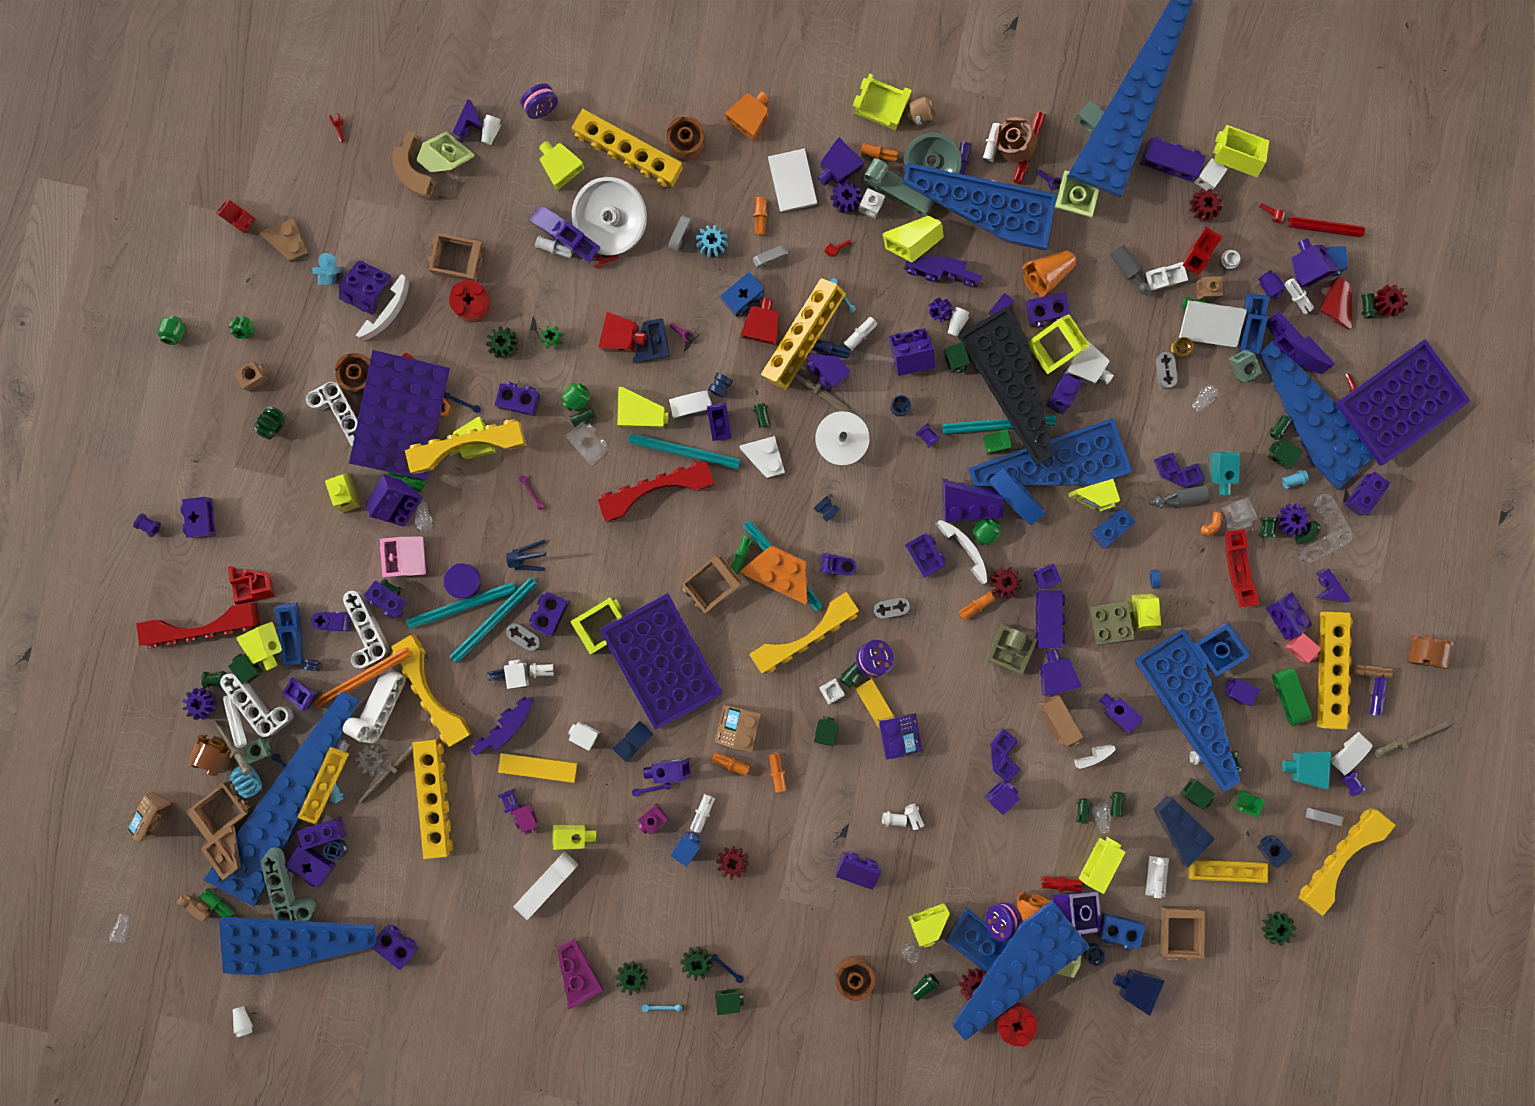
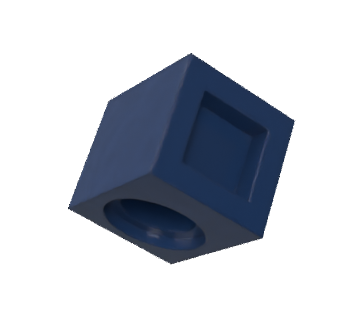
M1273 835L1265 836L1260 841V845L1257 846L1269 863L1277 868L1293 856L1279 838ZM1276 845V852L1274 854H1271V847Z

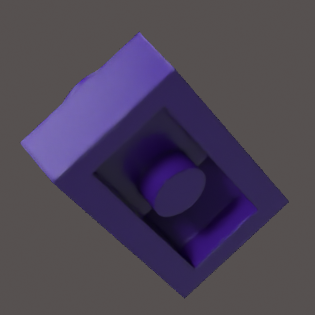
M467 99L452 132L455 139L463 142L465 137H468L471 130L470 126L480 130L483 129L477 111L469 99Z
M726 403L707 406L712 441L730 439L731 433Z
M1329 568L1321 569L1316 573L1319 577V583L1326 590L1315 598L1340 603L1351 601Z
M291 677L282 694L299 709L305 711L310 708L319 691L311 689L298 679Z

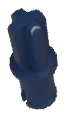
M820 339L817 340L812 350L826 353L828 356L834 355L844 359H848L851 352L850 348L836 345L833 341L830 343Z

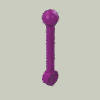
M524 475L520 476L519 481L524 483L537 503V508L539 510L544 509V504L539 501L529 486L527 477Z

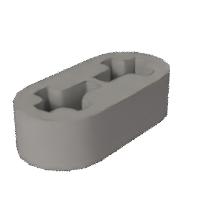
M684 215L681 216L670 239L668 248L678 252L690 227L691 218Z
M781 245L755 256L752 260L756 269H759L787 257L789 253L786 246Z
M1163 352L1156 358L1157 378L1162 388L1169 389L1177 383L1176 363L1172 353ZM1164 356L1167 360L1169 359L1170 361L1166 365L1167 369L1165 367V363H1161V360L1164 358ZM1166 372L1168 374V378H1172V381L1169 382V385L1166 381L1163 380L1167 376Z
M905 598L881 601L874 605L873 612L880 619L899 616L909 611L910 604ZM898 601L906 604L903 612H900V609L893 610L892 606L898 605ZM879 605L890 607V610L885 611L883 616L881 613H877V609L880 608Z
M513 623L507 627V637L524 649L534 651L540 647V637L521 624ZM518 627V632L521 633L523 636L520 637L518 635H515L513 637V632L511 631V629H516ZM525 637L529 639L534 637L536 646L529 647V642L525 640Z
M1308 807L1305 814L1307 818L1337 826H1342L1344 820L1343 816Z

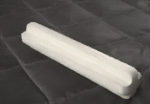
M227 695L223 697V702L234 745L237 748H242L246 746L247 742L239 711Z

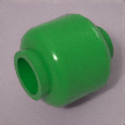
M171 315L161 319L157 335L161 342L167 345H175L183 340L186 326L179 317Z
M572 383L562 394L563 406L569 411H580L589 402L590 391L581 383Z
M981 519L973 529V534L976 536L974 540L982 546L984 544L993 545L1001 535V525L994 519Z

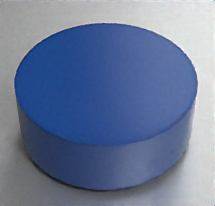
M1158 569L1150 571V583L1153 589L1161 587Z

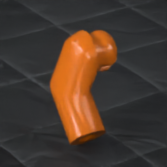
M1213 512L1212 523L1208 526L1203 525L1201 527V534L1211 537L1220 531L1223 513Z

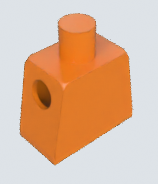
M762 91L756 98L747 93L725 112V119L754 141L768 117V109L764 105L770 98Z

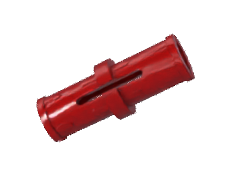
M1042 876L1041 881L1049 882L1041 883L1042 889H1057L1059 892L1066 890L1081 893L1082 891L1081 887L1074 886H1082L1081 880L1065 879L1062 876L1059 878Z

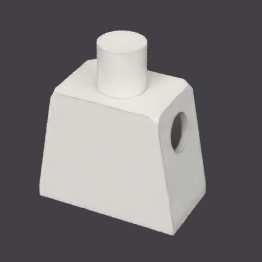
M1088 342L1090 346L1073 358L1064 373L1090 386H1093L1098 379L1108 385L1114 376L1105 370L1109 359Z

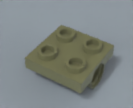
M1129 601L1090 607L1096 645L1136 639L1134 631L1135 617L1131 611Z
M1001 624L986 660L1023 675L1037 639Z

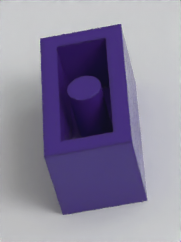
M1004 293L988 314L993 315L1004 307H1009L1013 299Z

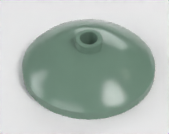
M935 132L926 133L914 139L908 146L904 157V169L906 170L907 163L959 174L961 154L956 143L948 136ZM931 156L936 157V161L931 162L929 158Z

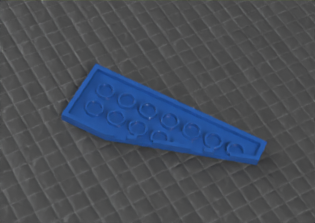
M1272 340L1258 354L1262 364L1274 383L1275 391L1278 392L1288 417L1293 420L1292 426L1300 437L1301 445L1305 447L1310 463L1336 490L1340 489L1373 456L1337 408L1335 402L1294 360L1282 352L1273 343L1274 340Z

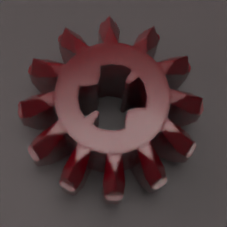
M1212 188L1208 189L1207 192L1205 189H1201L1199 193L1196 192L1193 195L1194 199H1191L1189 202L1192 205L1190 211H1195L1193 218L1200 216V222L1204 221L1205 218L1207 221H1211L1213 217L1216 218L1219 215L1218 211H1221L1223 208L1220 205L1223 199H1217L1219 192L1212 194Z
M1386 285L1383 289H1379L1376 292L1377 296L1374 297V300L1377 302L1375 308L1379 307L1377 314L1384 312V317H1389L1390 315L1396 317L1399 313L1404 312V307L1408 305V302L1404 300L1408 295L1402 294L1404 288L1398 289L1397 285H1392L1391 287Z
M1002 566L1001 572L995 569L994 573L996 576H990V579L995 580V583H990L989 586L996 587L992 591L993 594L1000 591L998 594L999 598H1002L1005 593L1006 599H1009L1011 596L1010 592L1016 596L1017 592L1015 589L1022 588L1020 585H1017V582H1021L1022 578H1015L1019 572L1016 571L1012 574L1013 567H1009L1006 572L1005 566ZM1008 578L1010 584L1003 587L1004 583H1001V581Z
M734 845L731 848V852L725 847L726 855L722 852L718 854L722 859L716 860L717 864H721L717 870H725L722 875L723 877L730 873L731 880H733L735 873L740 878L741 873L739 871L747 872V869L743 866L749 865V861H744L748 855H740L743 851L742 848L735 852ZM730 858H733V861L737 860L736 866L728 865Z
M978 968L974 969V973L968 969V976L961 975L964 981L959 982V986L963 987L960 992L962 995L966 994V1000H970L973 995L972 993L975 989L972 985H975V982H978L980 985L986 974L985 971L979 973Z

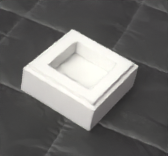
M836 678L819 687L828 704L845 696Z

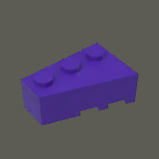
M942 478V508L946 522L1003 518V498L998 491L978 486L973 487L965 485V483H957Z

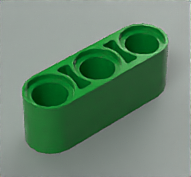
M1290 667L1273 673L1272 680L1290 725L1295 726L1311 720L1312 714L1294 669Z

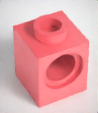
M1304 633L1292 638L1285 646V649L1302 663H1312L1319 656L1318 652L1321 650Z

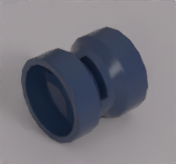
M717 372L714 376V383L710 384L708 390L719 397L725 398L727 394L726 389L731 387L733 380Z
M898 395L891 402L890 410L895 416H904L909 411L911 402L906 396Z
M828 496L823 498L813 508L817 513L823 514V519L826 522L840 510L837 505L832 506L831 499Z
M342 839L328 842L323 849L324 856L330 861L342 858L348 851L347 843Z
M1088 943L1090 948L1083 953V957L1092 966L1102 965L1106 959L1104 950L1096 943Z

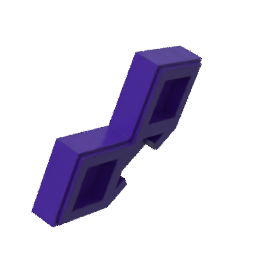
M1173 452L1154 459L1160 477L1181 487L1187 488L1205 481L1198 463L1180 470Z
M1002 728L990 743L992 770L1009 783L1020 768L1007 758L1006 755L1018 741Z

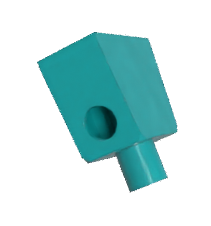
M1232 451L1210 452L1212 483L1219 484V495H1231V484L1239 483L1240 453Z
M1309 751L1293 753L1292 761L1283 760L1282 771L1290 772L1291 779L1294 781L1329 789L1331 752Z

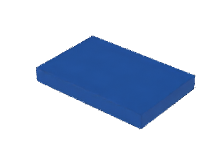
M966 908L944 941L987 973L999 954L1001 955L1006 948L1009 940L998 941L994 939L987 929L986 922Z

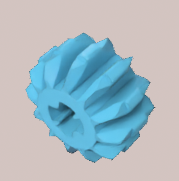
M706 225L707 231L700 229L701 235L696 236V239L700 241L696 244L697 248H701V254L707 252V257H711L712 253H714L715 257H718V251L724 253L723 247H728V242L725 241L728 239V235L723 234V228L717 231V225H714L713 229ZM711 238H715L714 244H709Z
M250 765L248 766L251 774L248 776L243 775L239 766L230 773L232 785L239 795L244 798L254 796L262 790L260 777Z

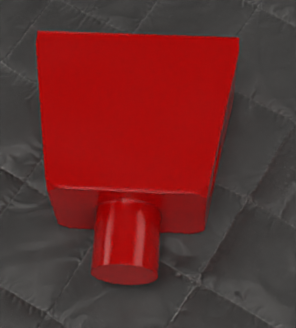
M762 298L760 307H751L741 331V338L776 346L778 312L771 310L773 300Z
M606 312L598 347L606 352H633L635 343L645 344L646 334L638 332L639 326L635 322Z

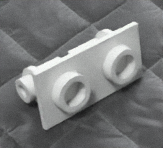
M1149 856L1145 895L1153 896L1154 898L1165 897L1169 858Z

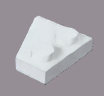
M775 436L739 446L740 450L766 478L785 473Z

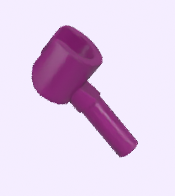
M674 323L669 325L682 336V340L686 343H689V341L685 339V334L688 333L694 337L691 331H684Z

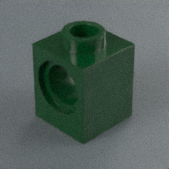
M963 342L944 348L943 354L949 372L955 371L958 374L966 371L970 361Z
M1282 439L1277 442L1275 441L1270 446L1268 458L1287 470L1294 467L1303 451Z
M242 653L232 659L233 663L228 666L241 684H249L263 673V670L257 663H251L247 655Z
M823 716V719H818L814 743L833 747L838 723L834 722V718Z
M1193 778L1188 781L1180 792L1181 795L1201 809L1208 808L1212 804L1213 796L1215 795V793Z
M739 988L715 992L717 1015L741 1012V1006H744L743 994H739Z

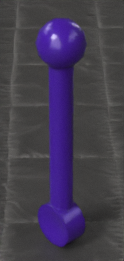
M666 782L664 785L641 790L635 788L632 790V795L638 796L640 793L664 788L669 790L671 783Z

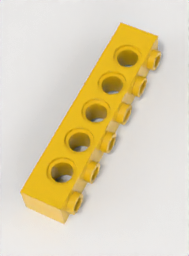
M583 108L571 128L574 137L579 141H587L591 143V147L598 151L602 149L607 152L610 158L624 161L623 164L630 169L636 168L640 170V173L647 178H655L656 182L663 187L669 186L672 188L683 170L680 161ZM592 129L598 130L595 135H590L589 132ZM608 138L615 139L612 144L605 143ZM625 147L631 148L629 153L622 152ZM641 156L648 157L645 162H639L638 159ZM657 165H663L664 169L662 171H656L655 167Z
M821 278L761 373L771 384L787 390L846 295L837 284Z
M1320 612L1319 647L1321 650L1319 651L1317 727L1347 729V725L1350 723V716L1348 714V706L1350 705L1348 686L1351 684L1349 667L1352 662L1349 655V650L1352 646L1350 628H1352L1353 620L1350 617L1351 613ZM1335 627H1338L1340 631L1337 637L1334 634ZM1335 646H1337L1339 649V653L1337 656H1335L1333 653V649ZM1335 665L1338 667V673L1336 675H1334L1333 673V667ZM1334 685L1338 687V691L1336 694H1333L1332 688ZM1334 704H1336L1337 706V712L1335 714H1333L1332 712V706Z
M440 739L412 742L423 859L447 857L453 850L452 839H449L451 822L447 820L449 802L445 799L447 783L443 779V774H445L446 770L445 763L442 762L441 754L444 753L443 743H440ZM428 754L434 758L432 765L426 762ZM429 774L435 776L436 781L434 784L428 781ZM431 793L437 796L438 800L436 803L430 801ZM432 813L439 815V822L432 820ZM434 832H438L441 835L440 842L434 840Z

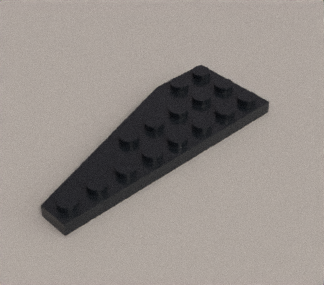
M1006 306L963 332L958 338L960 342H963L969 357L1035 465L1038 466L1052 458L1053 452L1028 340L1010 309Z

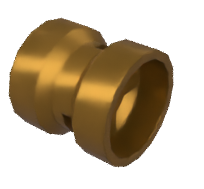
M1187 337L1178 338L1170 345L1169 351L1176 359H1182L1192 352L1193 342Z

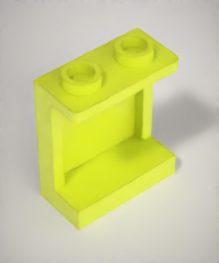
M869 74L867 79H863L860 86L862 90L861 95H857L854 100V114L896 131L912 90L906 87L903 91L873 79V75Z

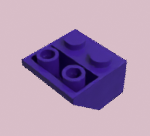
M926 328L888 336L898 376L936 368L934 348Z
M810 354L808 356L807 368L812 375L816 374L819 377V383L825 390L829 389L832 392L849 378L850 370L839 357Z
M383 474L366 501V506L371 518L405 527L421 502L422 496L401 479Z
M852 851L842 852L835 876L873 890L881 874V868L877 861L866 857L865 860L858 857L859 854Z

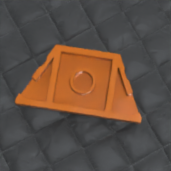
M773 545L740 570L741 574L805 605L808 602L806 561Z

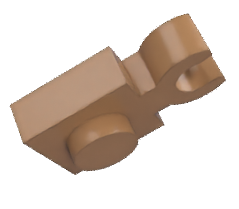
M187 894L180 896L176 902L178 905L186 908L188 913L201 922L209 919L213 914V911L209 909V905L202 901L195 902Z

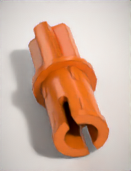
M863 142L860 155L896 162L899 152L882 148V145L874 146Z
M756 197L755 214H753L755 218V235L764 236L766 234V218H768V214H766L767 198Z
M988 591L977 600L973 599L971 604L958 613L966 621L976 613H981L982 609L996 600L992 593Z
M715 752L712 758V763L728 769L727 771L731 770L741 774L746 777L750 765L735 760V757L730 758L718 752Z
M770 754L769 761L772 771L770 776H773L775 792L786 791L785 770L782 768L780 754Z

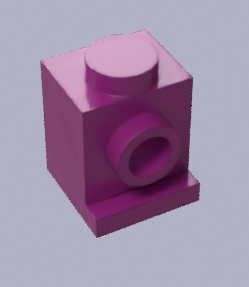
M531 803L510 812L511 816H516L514 822L517 829H521V832H524L525 835L536 831L535 827L539 825Z
M656 803L638 819L640 823L638 827L644 834L648 832L651 835L669 817ZM649 818H653L655 820V823L653 825H650L648 823Z

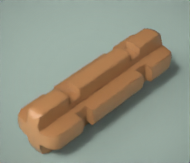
M1357 664L1353 667L1355 675L1383 678L1393 677L1392 668Z

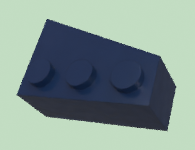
M1166 795L1153 809L1183 865L1189 867L1215 840L1172 797Z

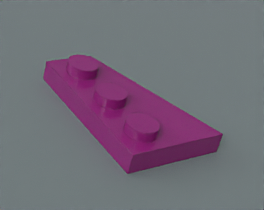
M575 938L557 948L568 1001V1010L601 992L603 987Z

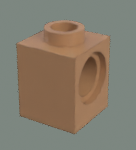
M1222 276L1202 277L1196 282L1197 300L1213 301L1223 296Z
M254 361L233 372L242 389L249 392L269 380L265 375L267 374L265 367L261 363L258 364ZM255 371V377L250 380V373Z

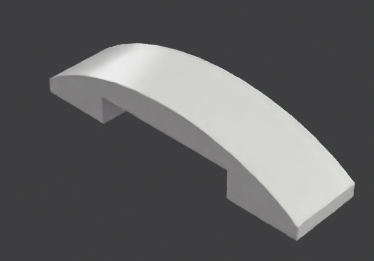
M401 274L390 290L396 295L375 323L372 324L367 320L356 334L363 341L382 332L400 312L409 288V280Z
M942 520L935 523L946 538L952 535L955 536L976 564L970 570L981 584H985L987 582L986 569L974 544L953 525Z

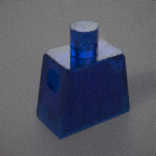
M1133 969L1128 970L1126 977L1117 973L1113 979V984L1121 987L1119 995L1147 1015H1151L1165 981L1157 975Z

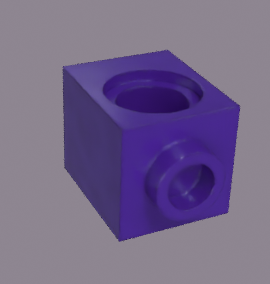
M1054 563L1032 572L1040 589H1045L1062 581Z
M1233 678L1226 685L1225 690L1227 692L1225 696L1245 706L1252 707L1260 689L1240 679Z

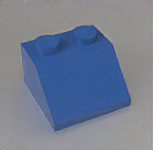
M1230 621L1214 629L1194 644L1216 677L1251 655V651Z

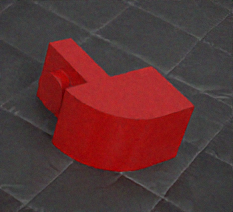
M226 198L216 212L217 215L244 234L256 219L228 198Z
M1205 227L1188 251L1182 266L1200 275L1210 260L1212 252L1222 239V235Z

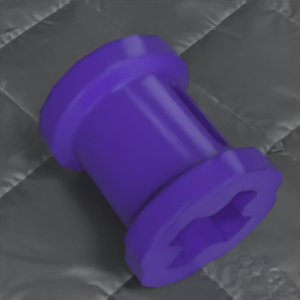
M929 423L925 424L916 433L917 436H920L925 441L927 448L931 447L941 437L933 432L929 427Z
M142 513L134 521L133 527L146 532L149 537H154L159 531L161 523L152 521L147 518V515Z
M1351 771L1340 778L1347 785L1350 796L1358 795L1366 790L1365 785H1362L1357 777V771Z
M515 789L498 795L504 804L505 813L521 807V804H518L515 797ZM507 797L510 798L512 805H510Z

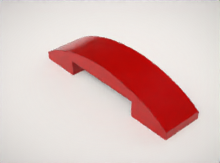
M1245 529L1225 532L1228 570L1239 608L1260 605L1256 586H1253L1246 550L1249 547Z

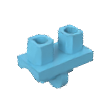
M323 253L318 259L320 266L312 268L313 274H318L319 285L337 283V273L342 272V266L334 267L336 265L335 257L330 253Z

